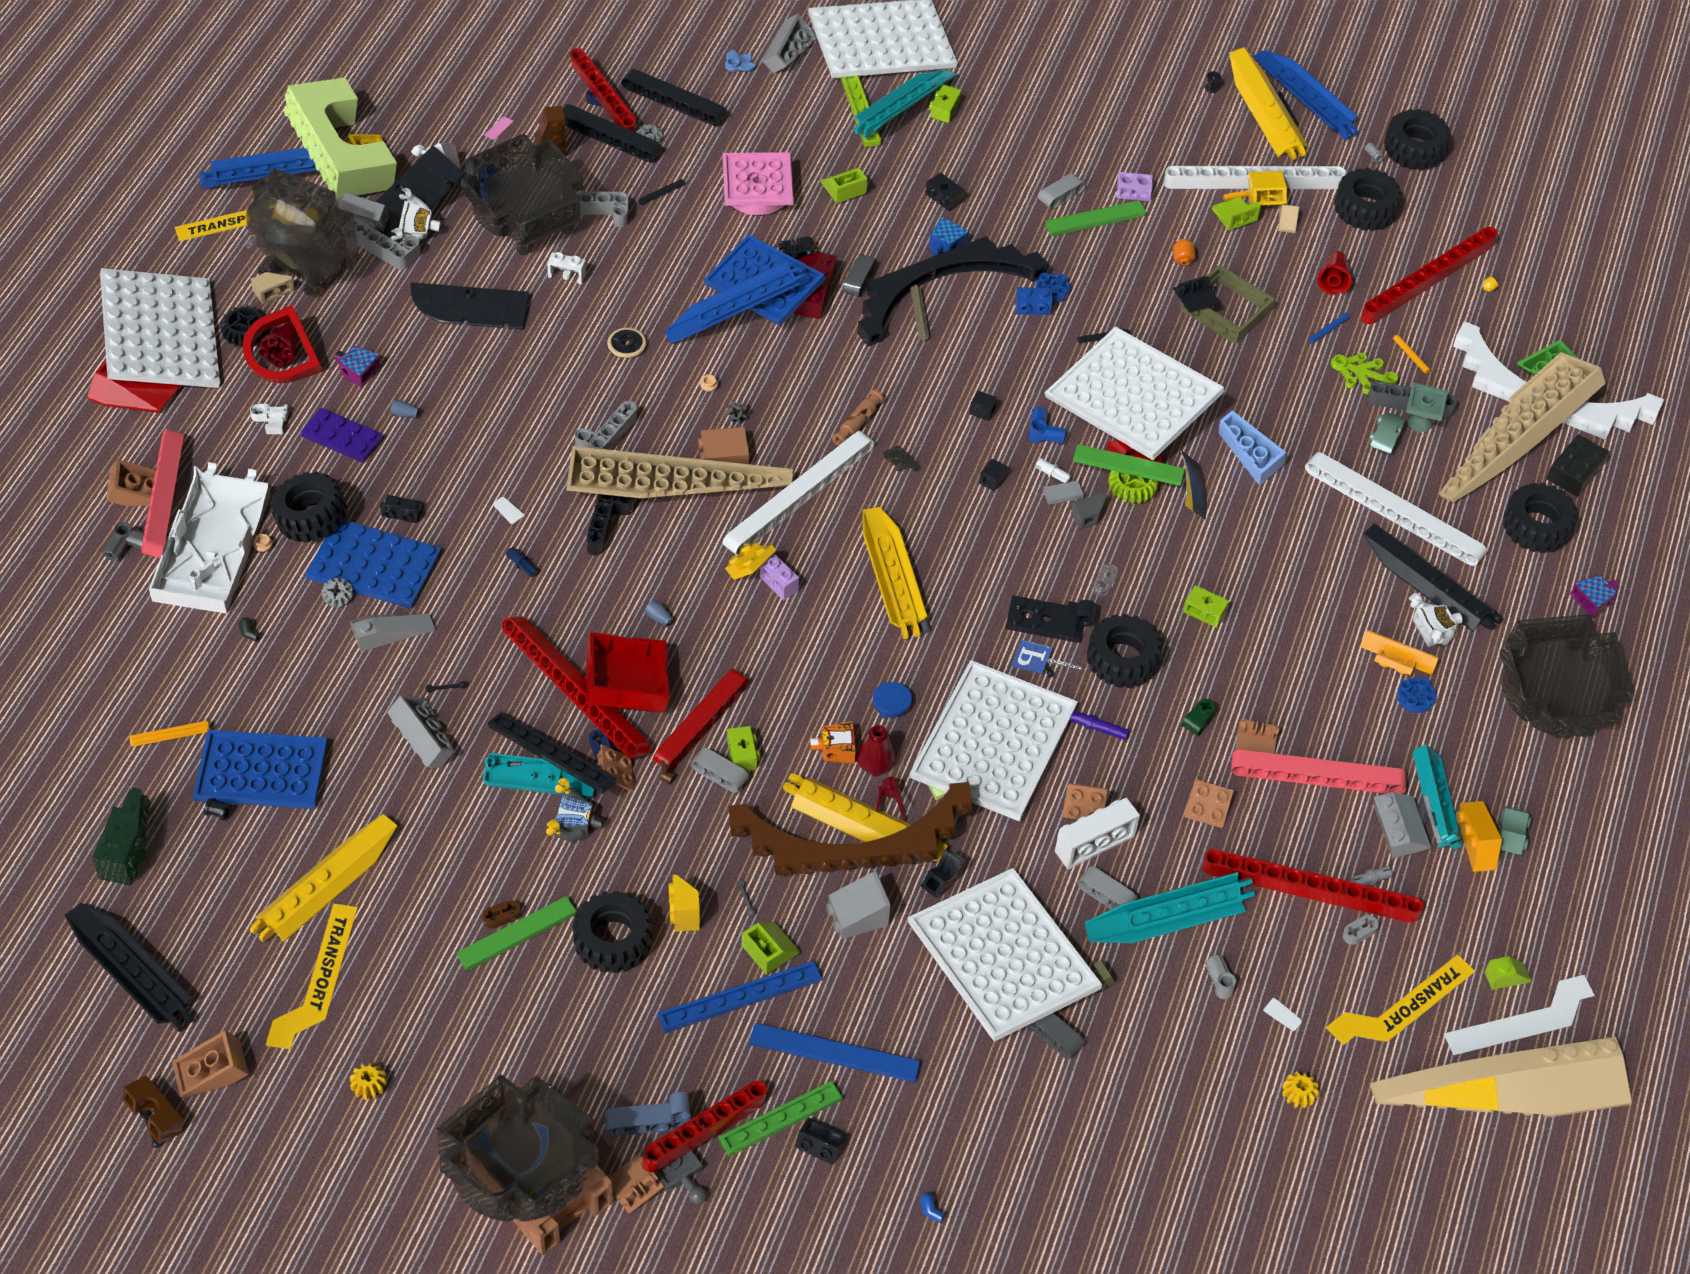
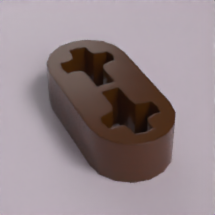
M513 900L489 907L482 914L483 924L487 928L492 929L514 922L519 919L521 908L519 903ZM512 908V910L515 911V913L511 914V912L508 911V909ZM492 915L495 920H491L489 916Z

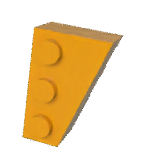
M1484 802L1460 803L1459 811L1456 812V820L1460 825L1472 871L1496 870L1502 838Z

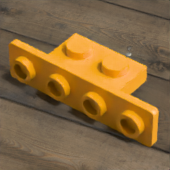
M1366 630L1361 643V648L1377 653L1375 662H1378L1383 667L1393 668L1401 674L1411 675L1414 668L1428 674H1433L1439 659L1437 656L1370 630Z

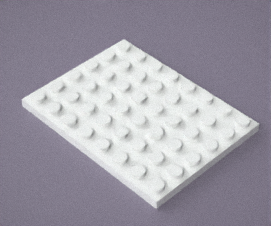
M932 0L878 2L808 9V15L832 78L957 67V60Z
M101 268L100 278L108 379L219 388L220 379L209 278Z
M1114 327L1045 392V397L1154 460L1224 393V387L1123 330Z
M970 660L913 766L909 778L944 792L949 790V784L969 782L972 803L1020 821L1071 719L1073 711L1077 707L1078 701Z
M1014 868L908 917L910 926L994 1042L1102 989V983Z

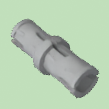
M1388 865L1376 870L1369 869L1366 870V873L1351 876L1350 882L1362 885H1375L1378 881L1392 878V870L1387 871L1390 869Z

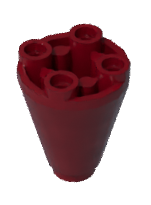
M284 323L265 336L260 343L259 354L277 368L288 365L295 356L298 333L293 323Z
M875 725L869 730L856 755V761L861 769L877 777L889 771L894 766L896 760L888 731L882 725Z

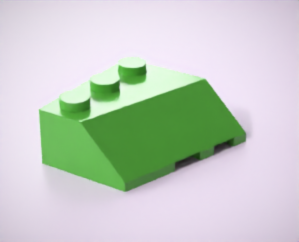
M1558 340L1517 362V365L1535 375L1560 352L1575 358L1577 357L1561 340Z

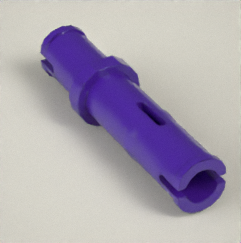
M1076 710L1073 711L1070 722L1083 725L1088 730L1091 728L1123 741L1126 740L1129 729L1095 718V715L1092 714L1089 716Z

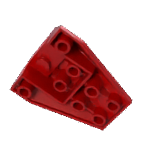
M105 360L94 373L87 399L102 406L160 413L180 390V386L176 384L108 379L107 363Z

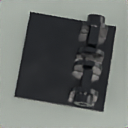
M809 236L802 237L800 240L796 238L797 249L794 239L778 243L779 250H782L783 253L791 257H797L800 252L801 255L813 254L816 249H819V247H811L813 238Z
M1204 275L1198 278V280L1194 278L1184 283L1181 282L1173 288L1189 313L1220 303L1208 286V283H1210L1209 276L1206 277Z

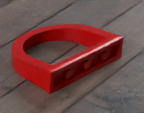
M293 305L258 319L247 330L243 340L244 358L251 370L262 379L274 383H290L323 372ZM292 321L310 360L285 371H271L263 368L255 361L253 355L256 339L264 331Z

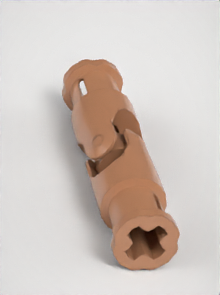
M877 390L870 391L869 397L859 404L851 416L842 424L840 431L833 435L832 440L836 445L842 444L861 428L874 413L876 406L883 402L884 397L882 393Z

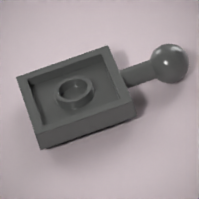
M692 1151L654 1172L664 1185L663 1189L666 1193L682 1183L689 1191V1199L693 1204H701L705 1201V1190L702 1187H696L690 1179L691 1176L702 1170V1164ZM649 1157L651 1160H656L654 1157Z

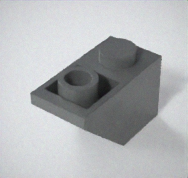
M1106 492L1094 494L1091 497L1078 499L1073 502L1071 515L1080 530L1097 525L1106 505L1108 495Z

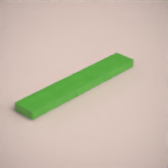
M1138 200L1046 220L1045 226L1052 237L1143 217L1146 211Z
M1077 444L1073 462L1181 486L1185 469Z
M565 896L456 952L457 957L466 971H469L575 916L576 910Z
M830 1081L718 1136V1140L728 1157L841 1102L842 1096L834 1083Z

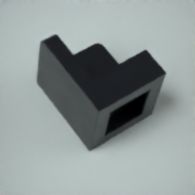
M976 391L970 403L969 414L989 421L996 409L997 397Z
M991 459L980 473L979 484L995 492L1005 480L1008 466L995 459Z

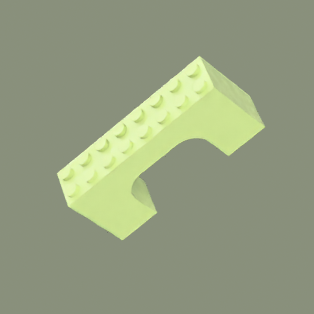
M346 78L288 86L287 93L285 94L286 106L284 107V113L290 119L291 126L295 128L298 138H301L304 148L308 150L310 158L315 162L316 169L320 171L323 181H326L328 189L333 193L335 199L343 197L344 193L356 196L387 191L394 184L397 163L384 141L352 145L341 140L334 129L355 125L358 98Z

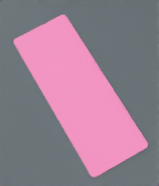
M503 116L484 136L495 140L513 120Z

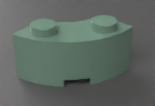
M1385 412L1384 415L1380 414L1377 421L1379 426L1376 432L1372 431L1369 442H1372L1370 446L1391 454L1406 419Z
M1503 805L1498 828L1502 838L1500 850L1519 855L1522 854V850L1526 851L1528 845L1526 828H1529L1531 817H1528L1529 813L1527 811Z

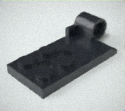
M1012 595L1005 629L1080 643L1083 626L1093 625L1097 606L1090 600H1081L1079 603L1069 601L1068 605ZM1028 613L1032 615V617L1026 618L1023 616V614ZM1042 617H1048V618H1050L1051 620H1050V621H1043L1041 618H1042Z

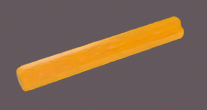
M201 721L130 735L129 739L131 746L134 747L206 733L210 730L208 721Z

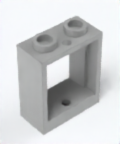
M344 193V196L338 202V207L344 219L356 223H366L372 228L384 231L389 217L385 205L348 193Z

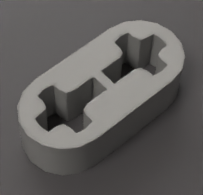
M1365 915L1345 926L1342 938L1348 944H1357L1374 935L1379 922L1374 916ZM1365 924L1373 925L1372 928L1370 926L1364 928ZM1349 931H1350V933H1352V934L1355 933V932H1357V933H1356V936H1354V935H1349Z

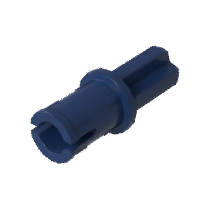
M515 547L508 549L506 556L516 564V567L518 569L521 568L528 576L534 577L538 569L528 561V557L523 556Z

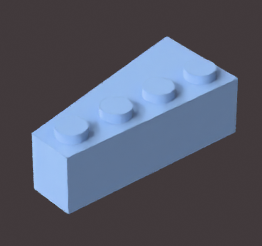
M1231 411L1220 420L1219 435L1259 486L1284 465L1286 452L1234 411Z

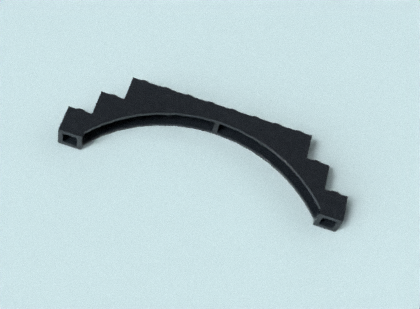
M987 236L976 239L970 243L963 244L952 250L869 281L867 283L869 299L863 301L862 314L865 318L858 321L857 334L867 347L882 342L883 327L889 314L900 300L911 292L910 289L914 285L919 287L940 277L973 271L1006 273L1030 279L1031 282L1039 279L1040 274L1047 273L1048 264L1038 252L1022 257L1013 244L997 249Z

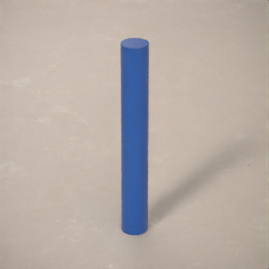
M1344 313L1309 337V342L1313 344L1348 320V314Z

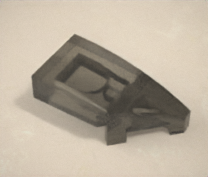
M899 445L883 452L884 458L897 466V471H902L906 468L918 471V465Z

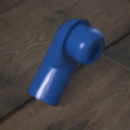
M926 1192L920 1197L922 1213L941 1223L945 1213L935 1208L934 1195Z

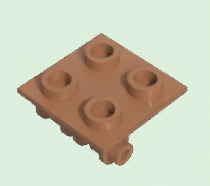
M1246 718L1239 721L1235 751L1247 750L1275 754L1276 740L1279 732V727H1276V724L1264 725V722L1258 724V721L1254 723L1255 721H1250Z
M600 745L601 750L597 754V767L614 776L617 781L616 785L633 792L631 758L609 747Z
M1195 779L1184 817L1223 828L1234 790Z
M1068 783L1062 817L1079 819L1093 814L1099 808L1104 809L1108 789Z
M639 1154L608 1177L612 1182V1193L629 1215L664 1188V1185L654 1172L649 1173L643 1169L642 1157Z

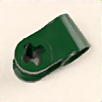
M1201 699L1192 711L1185 716L1181 726L1196 736H1200L1213 719L1214 702L1210 699Z

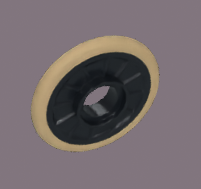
M621 328L609 336L607 344L609 350L616 356L631 358L644 351L646 348V338L636 329ZM630 341L632 343L629 345H625L622 342Z

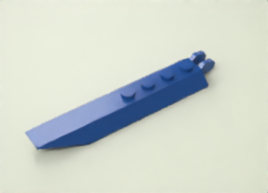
M1267 50L1252 56L1328 126L1339 132L1341 138L1347 140L1350 134L1352 136L1357 134V128L1352 124L1357 115L1294 59Z
M297 148L210 161L212 170L201 172L199 179L202 181L201 186L203 188L210 189L219 185L319 170L316 169L315 162L310 158L308 150Z
M783 262L691 305L665 331V334L670 344L678 342L800 284L803 285L809 282L811 279L810 275L806 273L805 266H799L791 270L788 262Z

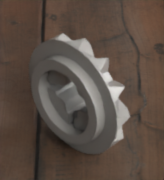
M651 123L649 125L643 124L636 131V133L657 142L663 136L662 129L658 128L657 125L652 126Z
M340 577L330 578L327 583H324V587L321 590L323 600L332 607H341L347 604L352 597L350 583ZM338 585L339 590L342 592L338 593L335 599V595L331 591L336 590Z

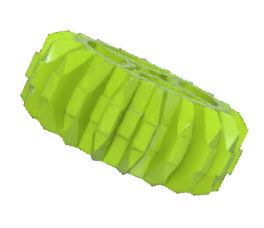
M1112 470L1108 480L1113 496H1117L1118 500L1124 499V503L1130 501L1131 504L1134 502L1138 504L1142 501L1147 502L1148 499L1153 497L1158 486V481Z

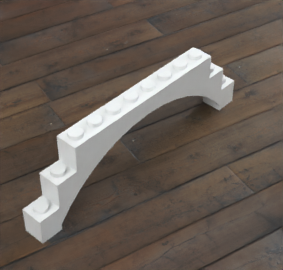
M1464 321L1456 336L1453 347L1467 352L1462 367L1477 372L1472 387L1510 402V397L1526 381L1508 370L1493 355L1479 332L1480 327ZM1647 393L1644 397L1624 402H1584L1562 423L1606 440L1612 426L1630 432L1635 419L1653 425L1664 399Z

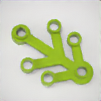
M1358 353L1348 358L1344 355H1336L1331 360V367L1340 371L1346 379L1345 386L1347 388H1354L1357 382L1356 378L1352 377L1349 371L1355 373L1363 385L1362 392L1365 394L1369 393L1372 384L1366 376L1381 382L1397 384L1398 375L1396 373L1387 372L1385 375L1369 370L1372 368L1381 370L1384 364L1382 359L1376 358L1374 361L1366 363L1367 355Z

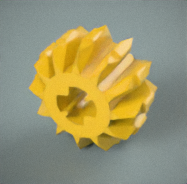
M370 1062L366 1067L361 1063V1069L354 1068V1075H350L351 1090L355 1091L357 1097L363 1095V1098L367 1100L371 1095L375 1099L376 1093L383 1094V1087H386L387 1080L386 1073L382 1071L381 1066L377 1065L374 1067L373 1063Z
M1298 1071L1294 1073V1076L1290 1074L1287 1076L1286 1081L1282 1085L1284 1089L1283 1097H1288L1287 1104L1293 1102L1295 1103V1108L1300 1104L1303 1109L1308 1104L1311 1106L1314 1104L1315 1099L1319 1095V1091H1317L1318 1083L1313 1082L1314 1076L1308 1078L1306 1077V1072L1301 1076Z

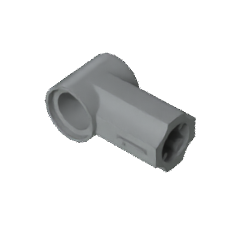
M1218 955L1211 956L1210 959L1206 960L1205 965L1215 985V994L1221 999H1229L1233 995L1236 978L1229 972L1223 957Z

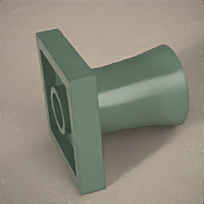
M1413 382L1406 408V413L1411 414L1408 418L1410 428L1417 432H1427L1432 428L1433 420L1441 421L1448 391Z

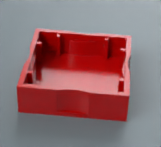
M590 632L586 646L587 704L665 713L669 698L668 675L666 672L667 641L627 638L618 635Z

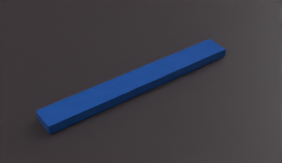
M811 961L658 1012L657 1017L664 1034L815 984L822 981V977L815 962Z
M757 1023L754 1024L749 1045L914 1083L920 1063L919 1060Z

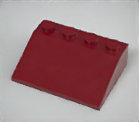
M819 252L793 257L823 273L826 278L793 314L821 320L836 272L837 256Z

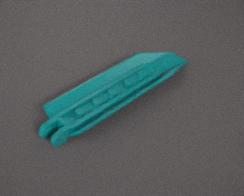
M947 70L917 74L855 115L859 124L854 129V132L857 135L863 134L866 138L872 136L874 131L889 123V121L958 76V74Z
M1238 872L1123 903L1084 922L1088 942L1135 943L1246 912L1242 900L1254 897L1255 891L1247 890L1241 892L1240 887L1252 884V878L1237 881Z

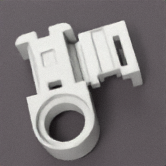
M255 404L250 408L251 419L257 422H268L265 425L266 434H283V421L286 422L288 418L287 404L284 407ZM257 411L263 412L261 414H255V412Z

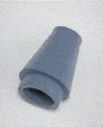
M400 399L393 400L390 414H394L395 417L416 418L418 407Z
M653 600L645 608L644 612L647 613V617L665 627H668L673 621L671 615L660 602Z

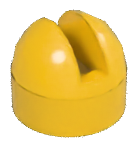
M1491 276L1483 282V289L1485 291L1491 292L1498 287L1497 281Z

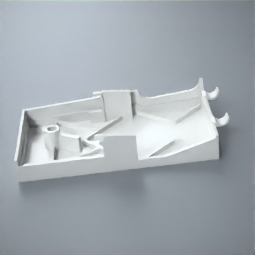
M208 462V469L205 473L197 466H194V477L182 510L178 509L149 588L153 602L227 614L253 541L271 498L269 484L255 481L257 470L248 469L247 477L240 479L215 475L217 463Z

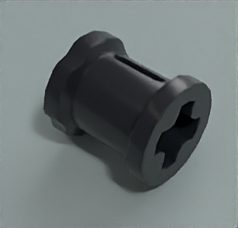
M1211 71L1207 74V83L1204 88L1208 93L1212 94L1219 91L1218 83L1221 81V75L1218 72Z
M209 798L204 806V815H213L224 821L229 815L231 806L229 803L222 804L216 802L213 798Z

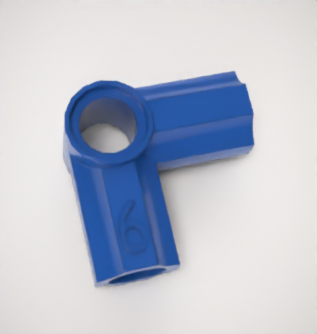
M1038 406L1032 409L1028 439L1033 443H1041L1045 440L1063 444L1066 429L1047 425L1048 411L1044 407Z

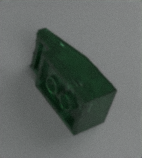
M133 787L132 790L129 789L122 808L113 806L92 856L99 880L131 886L133 879L138 876L139 864L145 859L147 816L150 808L148 796L143 795L142 790Z

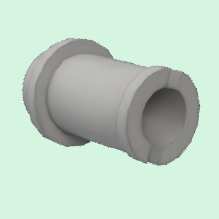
M1368 143L1365 146V151L1371 156L1373 162L1379 163L1383 160V152L1378 150L1373 143Z

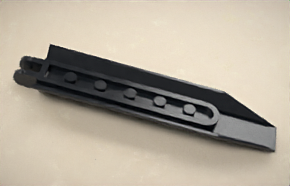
M1375 523L1363 533L1384 567L1437 606H1447L1451 614L1460 613L1462 616L1461 624L1472 632L1478 624L1493 630L1496 627L1495 623L1500 624L1503 621L1502 616L1494 608Z
M84 903L78 904L64 915L82 947L157 1024L170 1022L180 1032L183 1030V1027L175 1016L180 1013L189 1024L194 1021L185 1009L192 996L113 916Z

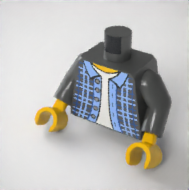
M560 779L555 790L558 793L564 792V795L561 796L556 820L552 819L547 823L549 828L546 830V833L548 835L555 833V838H561L567 842L587 838L590 827L602 828L603 816L593 815V804L571 787L569 788V781L567 779Z

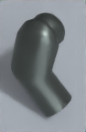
M248 617L241 618L238 623L241 635L258 642L261 634L251 629L250 623H252V620Z

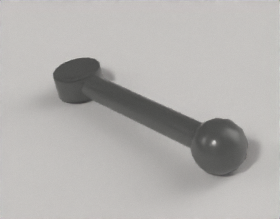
M739 880L736 886L741 890L748 908L747 913L749 916H754L756 912L751 907L745 892V883Z

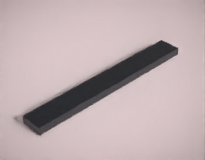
M502 711L488 722L490 729L601 794H604L617 783L614 776Z

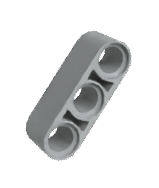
M1070 173L1044 188L1040 192L1038 199L1053 210L1080 194L1085 188V183L1074 173Z
M702 748L690 763L696 772L733 793H737L749 779L748 773L743 768L708 748Z
M1090 866L1077 881L1081 890L1110 909L1123 903L1137 900L1136 895L1130 889L1093 866Z

